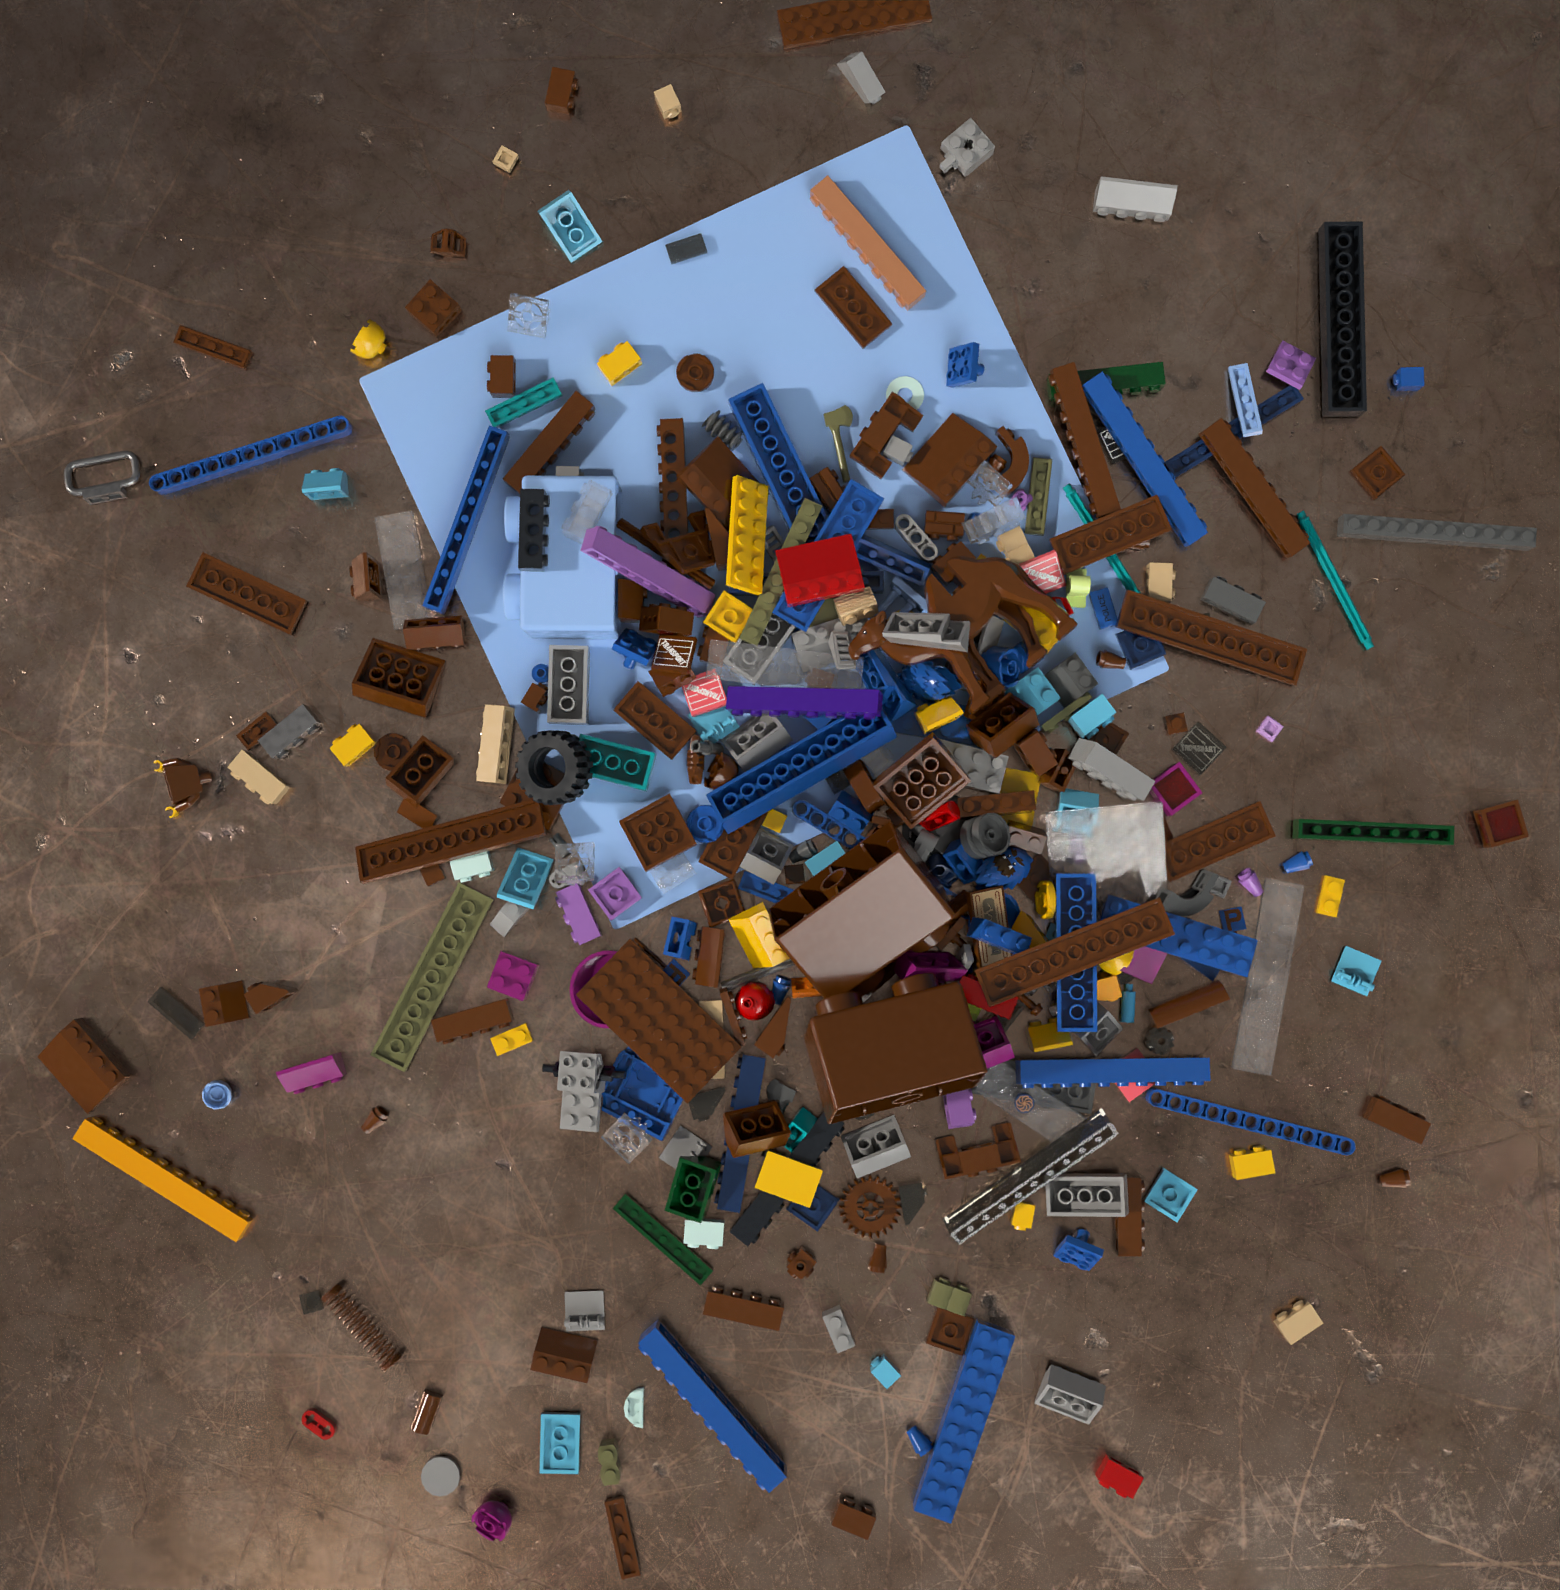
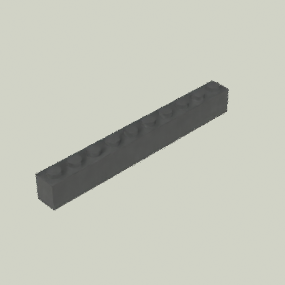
M1343 514L1340 516L1337 527V537L1528 551L1536 547L1537 528L1355 514Z

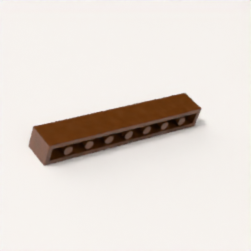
M1075 362L1053 368L1050 371V375H1048L1050 385L1054 386L1056 391L1054 398L1056 404H1060L1062 410L1060 417L1062 422L1066 423L1068 429L1066 430L1067 439L1069 442L1072 441L1073 444L1072 455L1074 460H1078L1079 463L1077 470L1080 478H1083L1085 482L1083 486L1086 497L1089 496L1091 504H1089L1090 512L1096 518L1121 510Z
M1220 418L1200 432L1198 435L1285 557L1294 556L1310 544L1308 534L1305 530L1300 529L1297 524L1298 520L1293 514L1288 512L1284 500L1278 498L1275 494L1274 486L1266 481L1262 469L1256 467L1253 463L1252 455L1241 446L1242 441L1240 438L1234 436L1231 432L1230 424Z

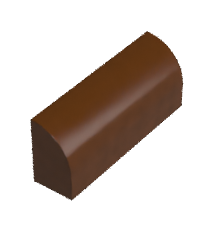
M1214 980L1145 1008L1152 1027L1158 1029L1228 1001L1230 998L1223 984L1219 980Z

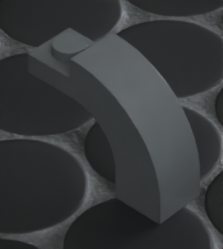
M1202 869L1193 886L1186 893L1177 895L1170 890L1161 888L1156 898L1160 897L1165 911L1178 916L1194 915L1203 910L1214 898L1209 892L1214 887L1219 876Z

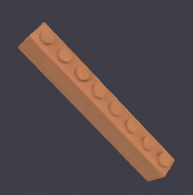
M828 175L810 189L812 204L815 207L819 206L821 208L824 218L828 222L832 221L836 232L840 236L843 235L847 239L848 246L860 254V260L872 268V274L875 278H880L883 281V286L888 293L895 295V300L901 308L905 307L908 311L925 297L926 290Z

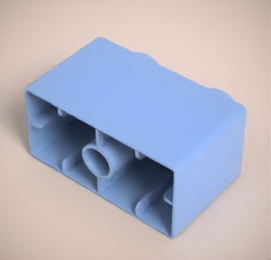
M524 476L522 479V489H544L547 495L550 496V506L546 507V515H549V527H546L545 535L549 536V545L545 547V554H548V566H545L544 572L521 571V574L505 575L503 606L506 619L520 620L521 629L533 639H618L621 635V622L618 619V579H621V574L580 551L586 530L589 528L602 526L607 529V532L622 538V530L616 526L619 519L622 518V489L617 477ZM509 496L505 501L504 526L506 540L509 543H519L520 496ZM532 507L530 510V514H538L540 511V507ZM531 527L529 533L536 535L539 532V527ZM530 547L529 554L535 555L539 551V547Z

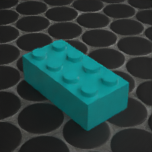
M584 734L579 735V741H584L587 745L585 750L590 751L592 755L589 757L590 762H593V767L590 769V772L593 773L592 778L647 792L656 753Z

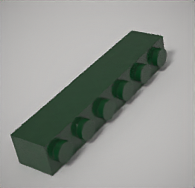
M1163 362L1077 371L1082 385L1103 371L1104 374L1111 378V385L1114 390H1118L1121 395L1128 392L1131 395H1137L1147 390L1150 393L1161 391L1166 384ZM1047 377L1049 401L1056 403L1054 398L1055 388L1050 385Z

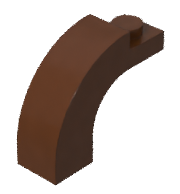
M1002 426L995 435L1008 450L1011 464L1010 468L999 476L994 483L1002 494L1008 497L1020 486L1027 473L1029 453L1023 438L1019 437L1017 440H1014L1015 436L1012 431Z

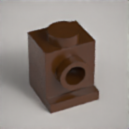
M540 682L538 685L532 683L521 703L540 713L539 706H543L548 699V696H546L548 687Z

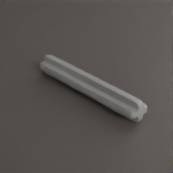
M788 959L774 967L756 968L723 981L721 986L722 988L727 987L729 991L791 967L794 963L791 959Z

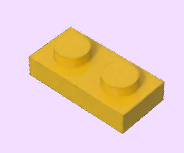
M1324 875L1316 913L1337 918L1345 880Z
M527 1023L490 1038L497 1056L534 1041Z

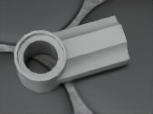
M925 829L921 830L913 849L924 862H926L929 853H932L939 837Z

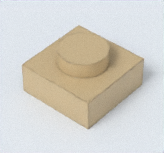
M501 146L492 162L494 165L510 173L519 155Z

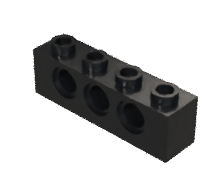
M520 489L518 569L520 571L544 572L545 566H548V554H545V547L549 545V536L545 535L546 527H549V515H546V507L550 506V496L547 495L544 489ZM532 507H540V511L538 514H530V510ZM533 526L539 527V532L536 535L529 533L530 528ZM532 546L539 547V551L535 555L529 554V549Z

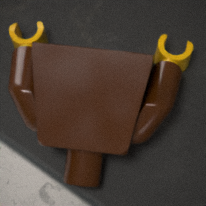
M180 758L154 761V764H160V768L154 771L163 772L171 804L175 805L165 809V811L173 810V815L169 816V818L176 817L180 812L190 808L200 798V793L203 791L202 784L212 782L209 771L198 773L196 765H192L189 761Z

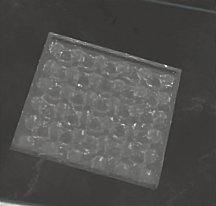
M1162 801L1045 812L1049 877L1055 892L1056 874H1096L1097 922L1100 921L1108 894L1138 904H1144L1154 900L1161 888L1167 889ZM1056 910L1052 917V923L1056 924Z

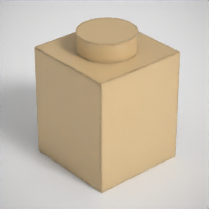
M671 84L654 91L655 100L664 119L668 117L674 118L681 112V104Z

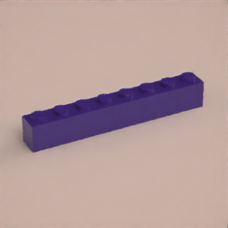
M728 686L726 709L734 716H743V713H749L755 717H761L762 714H769L771 717H780L781 714H787L788 717L798 718L799 715H806L808 718H818V715H825L826 718L836 719L837 716H844L846 719H856V716H864V719L874 720L875 717H881L883 693L877 689Z

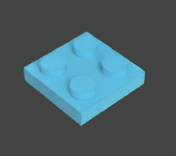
M1163 1168L1143 1200L1175 1222H1178L1198 1189Z

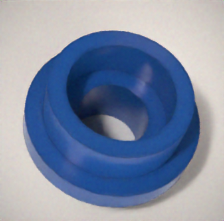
M545 664L536 665L532 669V678L538 683L547 682L549 667ZM544 670V676L539 677L538 671Z

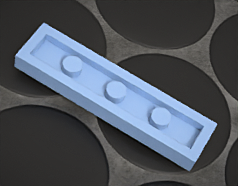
M1248 363L1229 366L1228 373L1242 436L1260 435L1263 429Z

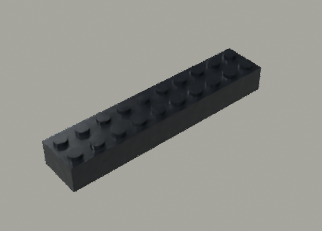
M1363 221L1324 222L1318 229L1322 417L1362 416L1367 411Z

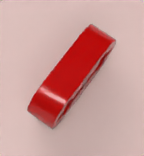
M310 1408L302 1415V1424L321 1439L328 1440L336 1433L337 1426L334 1421L319 1410ZM313 1414L315 1416L314 1420L309 1422L308 1416ZM328 1425L331 1428L329 1430L330 1432L326 1434L323 1431L324 1427H327Z

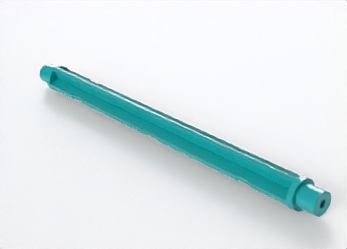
M1071 484L1063 487L1066 497L1079 514L1083 523L1087 524L1094 521V518ZM1117 554L1107 557V561L1125 589L1142 594Z
M1304 510L1297 513L1299 524L1308 534L1310 545L1330 580L1361 644H1364L1366 650L1374 647L1371 640L1372 637L1362 622L1309 516L1307 517Z

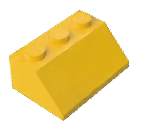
M763 902L728 919L753 969L774 967L790 959L774 940L769 913Z

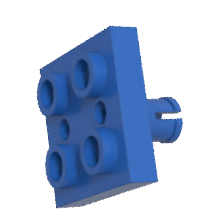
M972 342L949 349L948 371L946 375L947 387L953 388L976 382L977 376H981L984 373V365L978 363L979 343Z
M625 628L614 642L612 650L626 656L623 662L624 667L634 669L636 661L645 666L648 665L654 657L657 642L652 638H646L638 634L633 629Z
M1079 1229L1076 1238L1070 1235L1064 1238L1055 1249L1054 1257L1059 1258L1062 1262L1074 1264L1081 1270L1090 1271L1102 1258L1104 1249L1087 1243L1090 1233L1087 1230Z

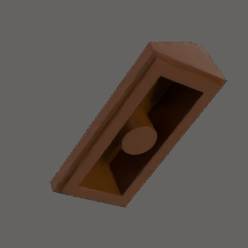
M404 798L397 813L421 828L434 826L440 817L421 804L417 808Z

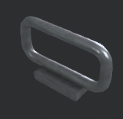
M120 451L70 462L64 469L66 490L71 495L83 496V499L89 505L127 498V491L124 487L134 485L140 478L139 460L131 451ZM124 458L131 460L132 476L128 479L79 489L73 487L72 471L75 468Z

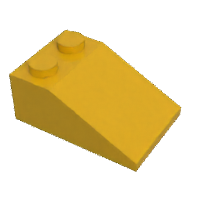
M951 696L934 700L935 703L930 706L926 703L917 707L918 711L914 715L924 735L959 719L964 714L961 707Z

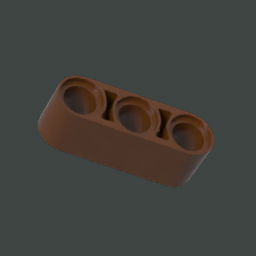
M861 759L843 769L868 813L872 814L887 803L873 787L874 779Z

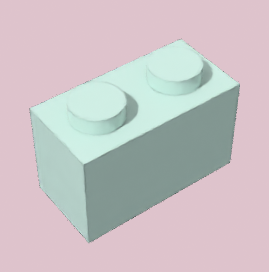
M490 851L449 861L454 880H460L461 883L471 881L472 876L479 875V878L491 875L490 871H494Z
M686 1218L683 1244H688V1247L698 1248L699 1245H707L709 1249H718L719 1246H723L725 1220L704 1218L702 1223H698Z

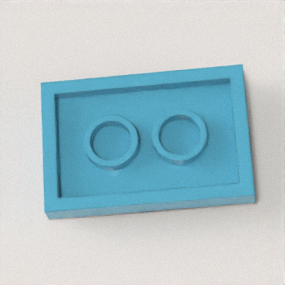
M517 847L497 892V898L534 909L554 859Z
M541 1413L540 1474H579L581 1413Z

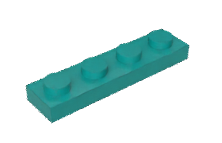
M553 377L485 410L492 426L498 428L563 395Z

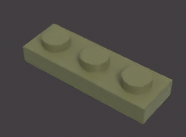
M1086 692L1039 728L1043 733L1047 730L1049 733L1053 732L1059 727L1058 722L1063 719L1065 722L1074 715L1073 711L1078 708L1081 710L1089 704L1088 700L1092 696L1089 692Z

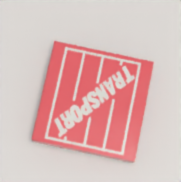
M1055 550L1019 564L1028 577L1045 594L1067 586Z
M716 668L695 675L696 678L691 683L682 686L692 717L726 706L727 698Z

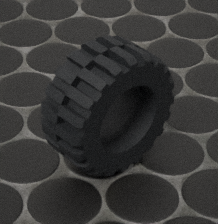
M559 730L541 731L537 735L530 736L528 738L529 741H525L522 744L521 748L523 750L518 751L517 757L519 760L515 762V768H518L516 778L521 781L519 783L520 788L526 790L525 795L533 798V801L543 803L544 805L571 803L577 797H581L584 794L583 789H587L590 785L588 779H592L593 773L590 772L593 762H590L589 759L592 755L590 751L585 750L587 745L584 741H579V737L575 734ZM553 749H556L562 755L566 766L565 775L557 786H553L548 782L543 771L544 759Z

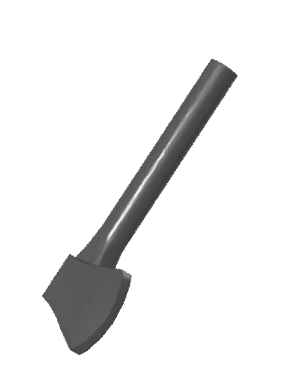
M775 1078L767 1086L766 1093L768 1100H779L778 1106L783 1115L789 1102H793L796 1090L787 1087ZM768 1150L763 1151L762 1156L766 1157Z

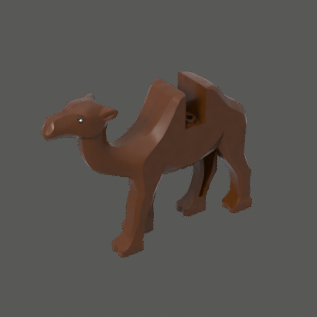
M955 556L946 561L944 572L957 586L952 592V596L933 574L927 578L924 593L927 613L950 614V621H970L968 652L890 643L882 634L888 620L886 612L881 611L862 626L857 636L850 643L848 651L851 659L858 660L862 654L877 648H881L893 660L905 665H915L935 658H945L951 663L955 674L964 684L971 697L968 712L973 715L982 706L989 704L1004 691L1005 687L978 653L973 638L987 626L993 615L996 614L1006 620L1019 632L1027 649L1028 658L1026 666L1029 669L1039 662L1048 651L1040 644L1034 628L1033 618L1023 606L1045 614L1056 625V638L1059 641L1078 625L1051 596L1046 595L1028 577L1018 563L999 557L974 559L965 556ZM976 676L982 681V683L986 687V692H984L983 687L977 680Z

